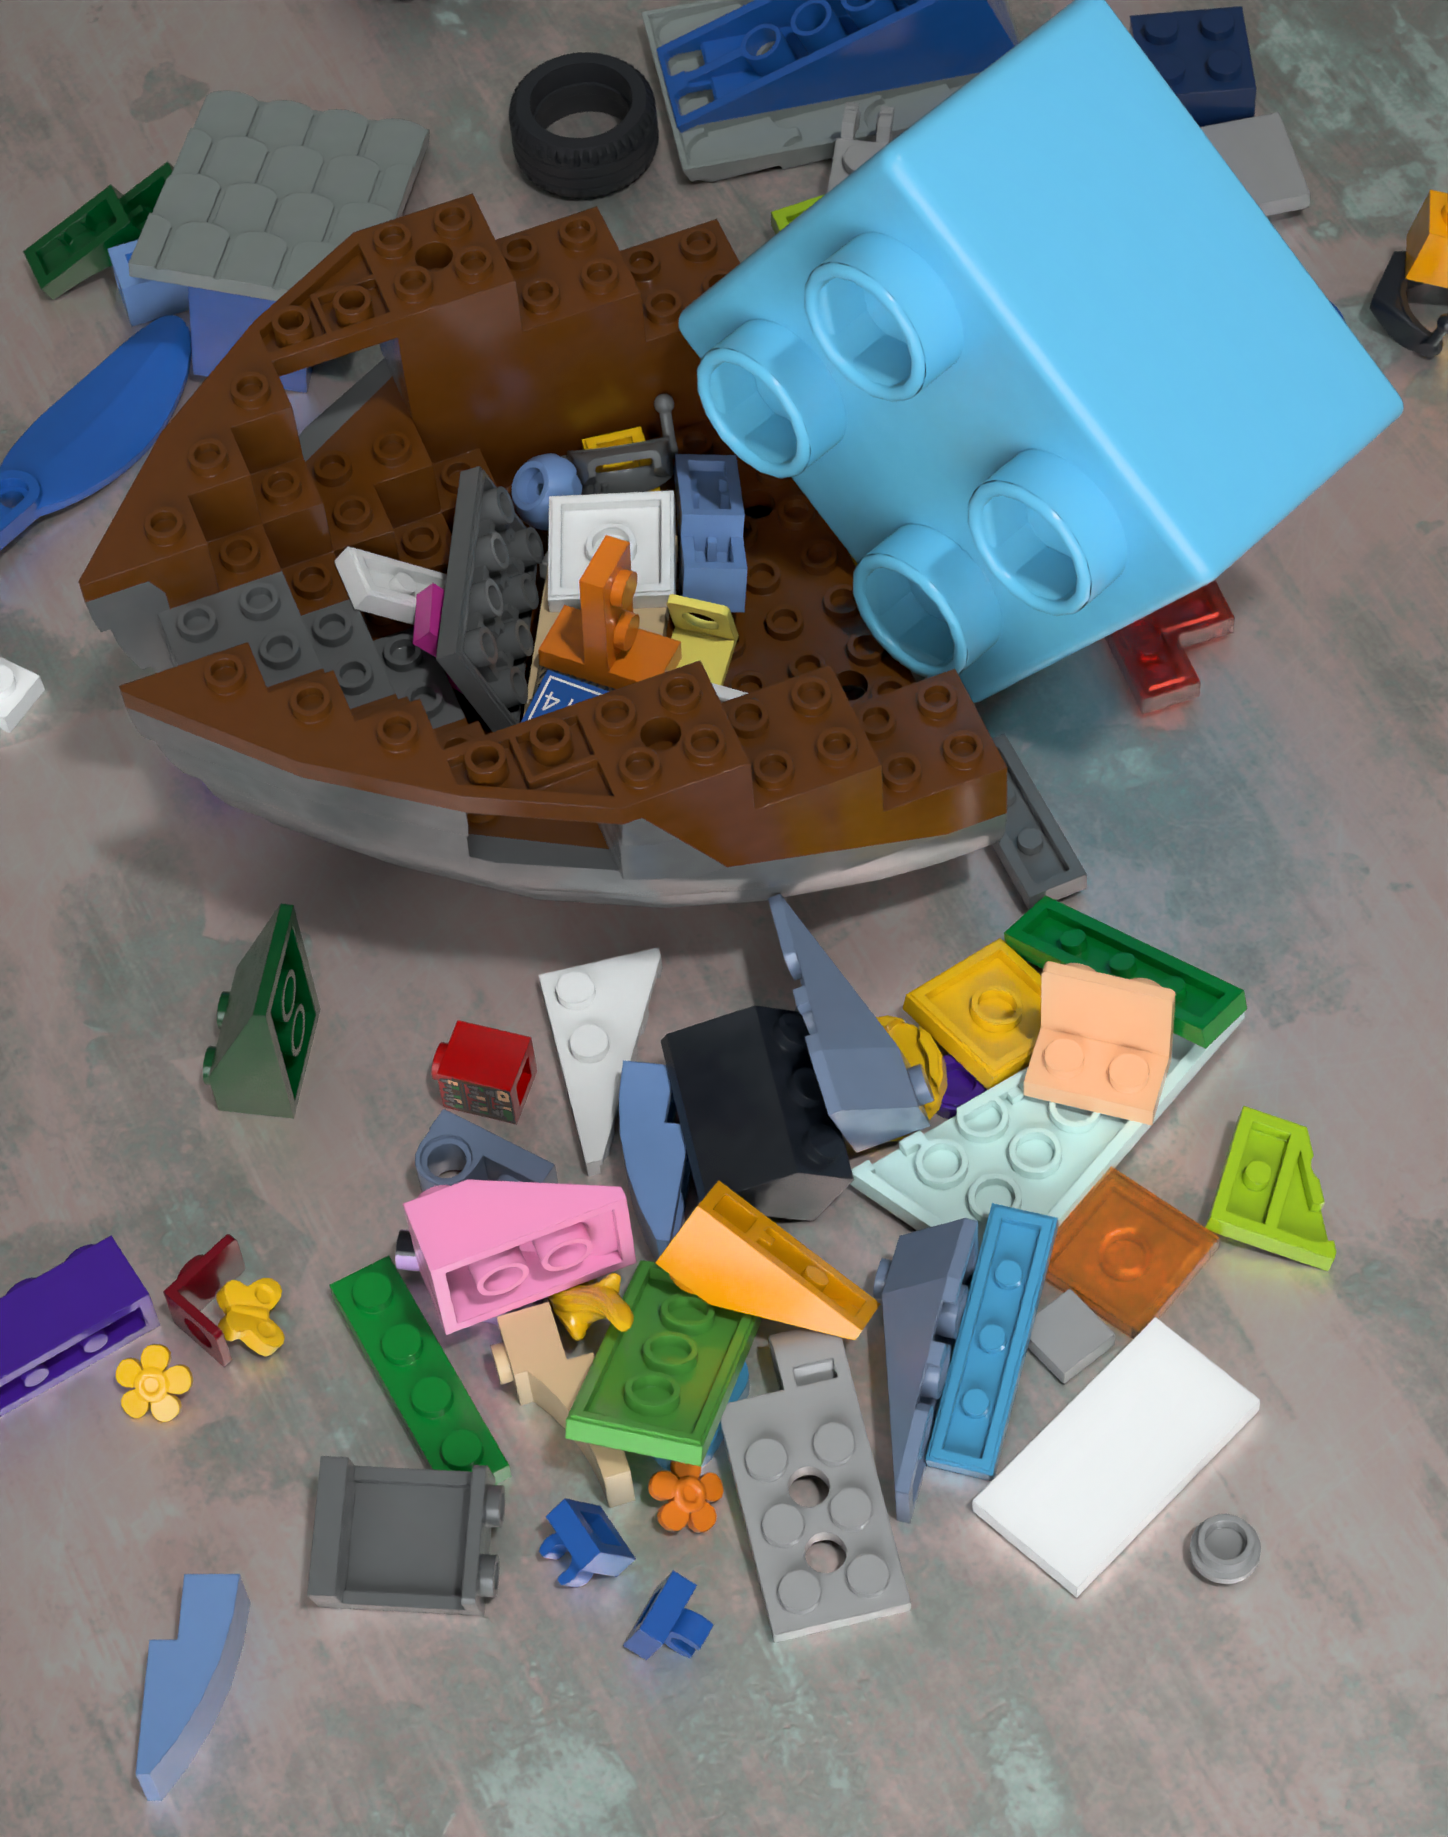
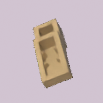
M549 1302L498 1316L497 1321L502 1342L490 1345L501 1385L514 1382L520 1405L535 1402L566 1430V1418L595 1358L594 1353L591 1352L571 1359L566 1358ZM575 1441L590 1463L602 1487L609 1508L636 1501L631 1471L624 1450Z

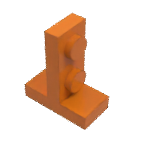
M605 535L579 580L581 610L567 605L563 606L538 649L540 667L544 666L550 670L560 671L559 673L565 675H573L578 679H585L587 682L592 681L593 684H599L602 687L607 686L609 689H619L676 669L682 658L681 641L640 629V617L633 612V596L638 576L637 572L631 570L630 542Z

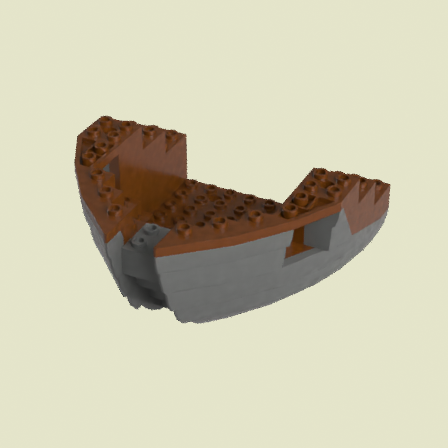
M472 193L353 232L249 326L164 428L78 581L88 611L100 632L111 630L119 646L142 670L153 667L157 672L119 686L128 714L142 737L155 741L164 755L183 773L201 779L214 796L230 806L261 816L276 825L397 866L538 900L656 908L769 901V897L778 894L785 898L881 880L936 865L1000 842L1007 822V766L956 669L916 682L911 671L891 657L876 641L860 616L853 595V572L856 565L848 550L792 477L780 479L761 473L740 459L720 438L705 413L697 390V368L701 359L681 334L678 322L681 312L689 304L740 264L717 219L620 251L596 206L495 240ZM380 344L384 359L298 435L293 408L279 377ZM662 393L671 395L675 402V407L671 412L678 454L736 455L745 514L743 540L747 562L745 611L731 612L739 636L723 686L743 691L747 694L721 703L701 660L524 722H521L525 704H522L520 722L518 724L492 732L467 698L452 688L446 671L436 660V657L413 644L414 625L354 609L334 562L347 547L447 574L460 472L480 466L482 470H485L495 486L504 487L512 499L513 479L520 467L532 457L547 453H555L559 456L566 455V451L583 450L582 439L640 426L645 441L663 437L660 414L654 408V400ZM673 474V476L667 482L660 485L659 487L661 491L674 490L676 535L678 538L676 494ZM514 508L515 513H516L517 516L520 518V520H521L522 523L525 525V527H526V528L532 527V526L528 525L527 523H525V522L521 519V517L518 515V513L516 512V510H515V508ZM772 510V512L764 518H751L753 516ZM534 528L542 541L545 556L548 551L549 530ZM678 556V557H677V565H678V574H679V556ZM537 564L535 581L539 604L536 609L532 610L530 625L534 646L545 579L540 577L539 564ZM677 580V582H676V595H679V596H680L679 583H678V580ZM669 613L666 637L671 638L675 626ZM690 613L691 615L697 618L708 621H714L713 619L697 613ZM533 653L531 656L527 657L525 680L527 683V687L529 683ZM859 687L865 690L866 693L857 700L849 701L845 692Z

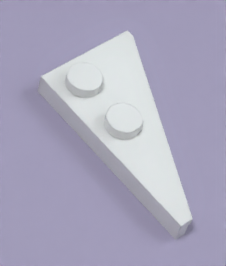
M659 947L539 975L540 986L588 1176L601 1174V1165H603L604 1160L610 1154L615 1136L614 1124L619 1110L623 1060L635 1062L637 1060L638 1040L645 1032L649 1018L648 1005L656 978L660 979L663 969Z

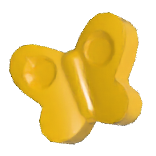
M262 1278L249 1286H245L240 1281L231 1280L217 1292L216 1301L225 1313V1316L219 1321L218 1327L223 1332L226 1341L240 1339L250 1349L265 1357L272 1355L284 1343V1333L270 1319L269 1313L282 1295L281 1286L277 1281L272 1278Z

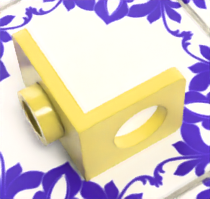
M670 594L666 604L675 626L671 639L681 641L682 658L676 668L701 660L711 683L723 686L739 636L730 608L720 604ZM690 613L701 614L713 619L714 621L703 620L691 615Z

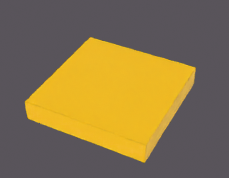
M999 938L907 993L903 1010L924 1030L930 1033L949 1054L989 1090L1029 1066L1041 1028V975L1006 942Z

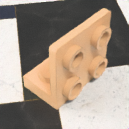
M1051 961L1045 962L1041 974V1028L1024 1079V1095L1152 1125L1172 1060L1175 991L1161 987L1158 983L1145 978L1126 979L1099 973L1091 967L1080 963L1064 965Z

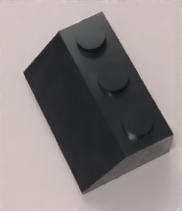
M754 1005L668 1033L660 1041L699 1203L719 1180L765 1216L814 1221L854 1180L842 1133L828 1115L805 1036L810 1035L799 1011Z

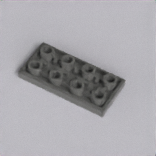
M478 466L460 472L436 660L491 731L495 732L518 724L520 722L521 705L525 704L528 700L525 669L527 657L532 655L534 649L530 625L532 610L536 609L539 604L535 581L537 564L541 563L544 559V549L537 531L532 527L526 528L515 513L508 491L502 486L496 487L485 470Z

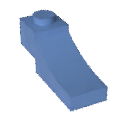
M675 454L674 483L679 545L678 583L680 596L724 605L730 608L731 612H744L747 583V562L743 540L745 514L736 455Z

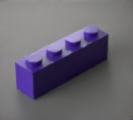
M112 1235L97 1244H89L76 1249L67 1257L65 1262L36 1278H27L16 1283L5 1296L0 1298V1417L160 1326L148 1291Z

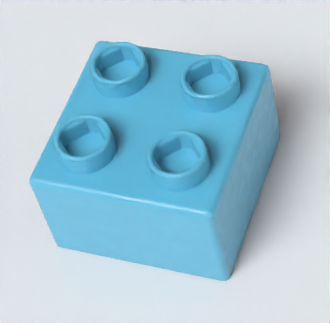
M1074 0L884 146L689 304L681 312L678 322L681 334L701 359L697 368V390L705 413L720 438L740 459L759 472L780 479L792 477L858 563L853 572V595L860 616L876 641L893 659L920 676L930 678L956 669L973 703L983 701L1214 581L1402 415L1404 408L1403 401L1396 389L1105 0Z

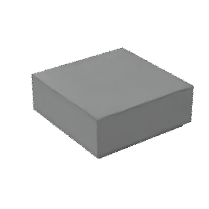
M1069 1288L1036 1314L1028 1348L1065 1384L1115 1345V1333Z

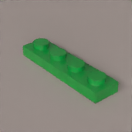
M1046 895L1004 932L1007 945L1024 960L1042 969L1047 961L1064 965L1080 963L1091 967L1099 973L1126 979L1145 978L1158 983L1161 987L1174 990L1176 997L1173 1033L1205 1049L1247 1010L1243 989Z
M388 1255L330 1284V1290L335 1303L429 1470L472 1472L473 1465H485L489 1467L495 1476V1485L511 1478V1470L507 1460L390 1256Z

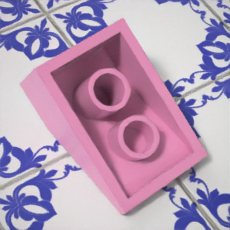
M467 1179L451 1186L437 1185L422 1192L416 1199L403 1203L418 1267L446 1335L637 1263L627 1198L621 1186Z

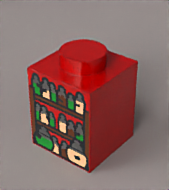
M457 1020L449 1043L441 1042L438 1045L432 1063V1079L438 1081L443 1107L517 1125L537 1073L532 1038Z

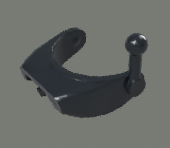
M1394 251L1373 295L1369 309L1396 343L1408 350L1421 353L1423 356L1434 357L1441 353L1444 346L1442 339L1448 334V313L1442 314L1438 318L1437 327L1433 333L1418 321L1409 307L1406 292L1410 288L1424 285L1425 283L1405 279L1406 251Z

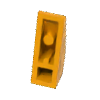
M719 1180L695 1208L656 1261L658 1266L669 1273L671 1280L680 1289L687 1293L698 1295L709 1305L854 1341L881 1304Z

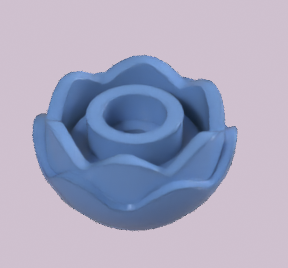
M547 453L532 457L520 467L513 479L511 492L514 508L525 523L540 530H549V496L581 495L582 484L576 475V467L572 462L555 453Z

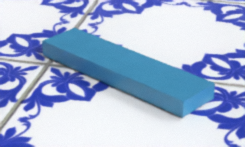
M992 1203L925 1459L927 1466L992 1481L995 1478L1059 1227L1057 1217Z

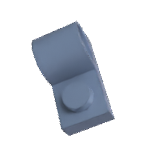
M443 1109L429 1128L430 1131L420 1143L415 1154V1166L422 1192L437 1185L451 1186L467 1179L558 1184L555 1164L446 1109ZM448 1170L461 1171L458 1175L451 1178L438 1177L441 1173Z

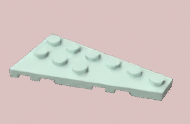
M1245 1012L1206 1049L1173 1033L1172 1060L1153 1123L1244 1020ZM1027 1067L959 1106L956 1116L925 1134L918 1130L899 1141V1149L873 1164L867 1160L851 1169L854 1180L850 1185L917 1231L962 1218L977 1220L979 1255L992 1203L1057 1217L1059 1222L1058 1234L1152 1125L1025 1096L1024 1079Z

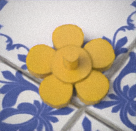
M151 1344L143 1349L141 1361L129 1357L119 1363L115 1375L117 1382L124 1387H135L126 1392L121 1399L123 1410L131 1417L140 1418L148 1413L150 1407L153 1416L162 1422L170 1421L180 1414L182 1405L175 1394H182L190 1390L193 1385V1375L189 1367L183 1364L174 1365L166 1370L172 1358L168 1347L162 1344Z

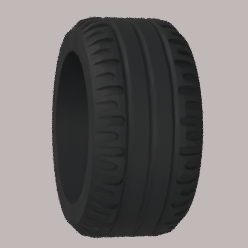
M593 52L571 53L555 57L538 65L529 74H526L512 94L509 106V124L514 156L528 179L544 190L556 193L557 195L576 198L606 195L622 189L624 186L631 184L632 181L637 180L653 161L659 139L654 93L645 76L624 60L612 57L611 55ZM581 112H600L622 120L609 131L586 138L563 137L546 130L557 120Z

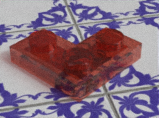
M1216 580L1104 637L1141 714L1200 697L1201 682L1184 648L1234 632L1235 617Z

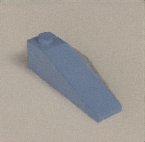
M778 894L769 897L768 900L785 962L795 981L800 979L802 986L792 991L796 1006L800 1014H802L810 1035L805 1036L830 1118L856 1153L930 1127L924 1104L933 1102L934 1096L922 1064L911 1067L900 1048L782 895Z
M962 1218L899 1236L893 1259L882 1258L876 1273L873 1297L882 1299L896 1518L897 1521L909 1524L927 1467L925 1459L978 1259L977 1220Z

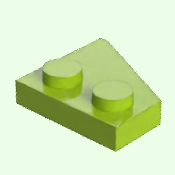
M1243 1106L1236 1122L1205 1230L1328 1272L1335 1259L1336 1247L1334 1240L1328 1241L1321 1210L1325 1201L1320 1180L1316 1177L1311 1167V1160L1314 1155L1307 1127Z

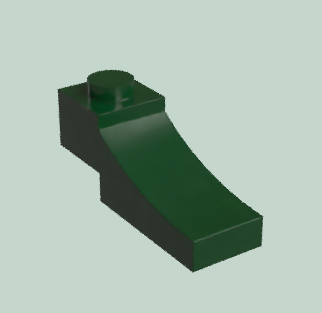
M167 161L124 195L110 184L24 250L23 253L41 290L55 300L90 276L112 266L108 248L139 239L148 215L153 212L165 181L171 175L174 167Z

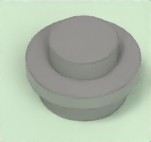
M1231 1514L1215 1515L1199 1524L1192 1534L1190 1542L1192 1563L1202 1576L1213 1582L1221 1584L1240 1582L1254 1572L1260 1560L1261 1544L1259 1537L1253 1527L1238 1516Z

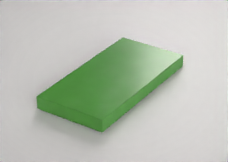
M640 1260L622 1298L630 1306L633 1313V1324L626 1332H621L612 1323L610 1324L566 1418L565 1438L701 1467L763 1318L709 1305L698 1295L690 1294L680 1289L671 1280L669 1273L658 1266L656 1262Z

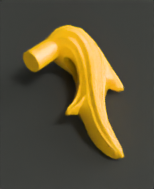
M611 1273L599 1282L595 1278L547 1297L559 1320L576 1341H581L585 1337L587 1329L597 1320L608 1319L621 1332L628 1331L634 1320L630 1306L619 1295L621 1276L617 1273Z

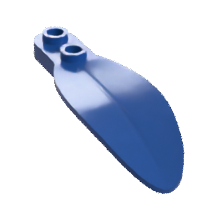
M165 315L135 333L46 410L12 446L0 465V551L40 516L68 507L110 484L134 465L156 442L177 407L189 375L192 356L191 333L183 319L176 315Z

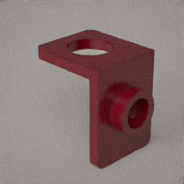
M230 1234L224 1236L204 1255L200 1254L190 1259L180 1270L177 1279L163 1291L174 1323L224 1367L232 1361L225 1336L221 1329L208 1319L201 1310L216 1298L217 1292L228 1281L237 1279L246 1268L238 1241Z

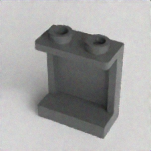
M321 1456L307 1596L318 1607L484 1616L486 1597H496L499 1585V1556L489 1554L491 1528H501L504 1521V1485H495L496 1478L489 1467L485 1465H473L472 1472L355 1466L349 1457Z

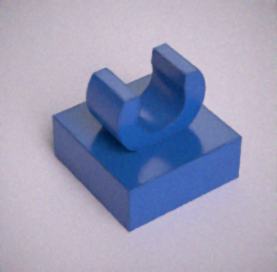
M564 1498L546 1515L556 1533L548 1536L543 1541L539 1549L540 1554L544 1558L555 1560L561 1558L566 1551H569L572 1556L569 1568L557 1578L561 1585L575 1588L581 1587L592 1578L594 1573L617 1577L636 1560L601 1506Z
M673 1570L655 1589L623 1646L647 1661L665 1643L678 1654L690 1659L696 1649H701L714 1626L702 1615L685 1608L697 1585Z

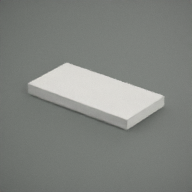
M1155 1317L972 1500V1511L1077 1598L1259 1411L1260 1399Z

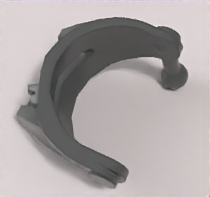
M662 393L654 400V408L660 414L663 437L617 446L566 451V455L561 456L572 462L576 467V475L582 484L581 495L646 492L664 484L673 476V459H675V454H678L671 412L675 407V402L671 395ZM647 458L652 460L650 465L607 472H596L595 470L597 466Z

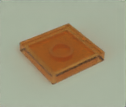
M1111 1166L1058 1227L1045 1280L1062 1292L1070 1288L1096 1315L1134 1339L1155 1317L1160 1319L1219 1249L1220 1237Z

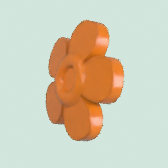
M671 1461V1472L661 1470L654 1473L649 1480L648 1491L655 1500H668V1503L662 1505L657 1513L658 1522L664 1529L675 1532L688 1524L693 1532L701 1533L708 1531L714 1526L717 1515L715 1509L709 1503L718 1501L723 1495V1485L717 1474L708 1472L700 1476V1466Z

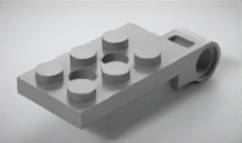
M806 1328L769 1335V1346L780 1391L727 1403L720 1420V1425L774 1643L911 1611L908 1589L842 1337ZM814 1475L821 1478L827 1484L829 1494L821 1504L813 1507H804L797 1504L790 1497L789 1488L791 1484L801 1476ZM829 1540L842 1547L846 1554V1559L838 1570L831 1573H821L808 1565L805 1559L806 1552L811 1545L818 1541Z

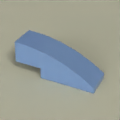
M623 1060L619 1091V1118L626 1175L632 1205L643 1237L655 1261H657L683 1226L692 1170L681 1125L675 1123L677 1108L666 1065Z
M184 1574L178 1640H149L136 1764V1777L148 1801H162L187 1770L212 1730L231 1688L244 1645L250 1609V1600L240 1574Z

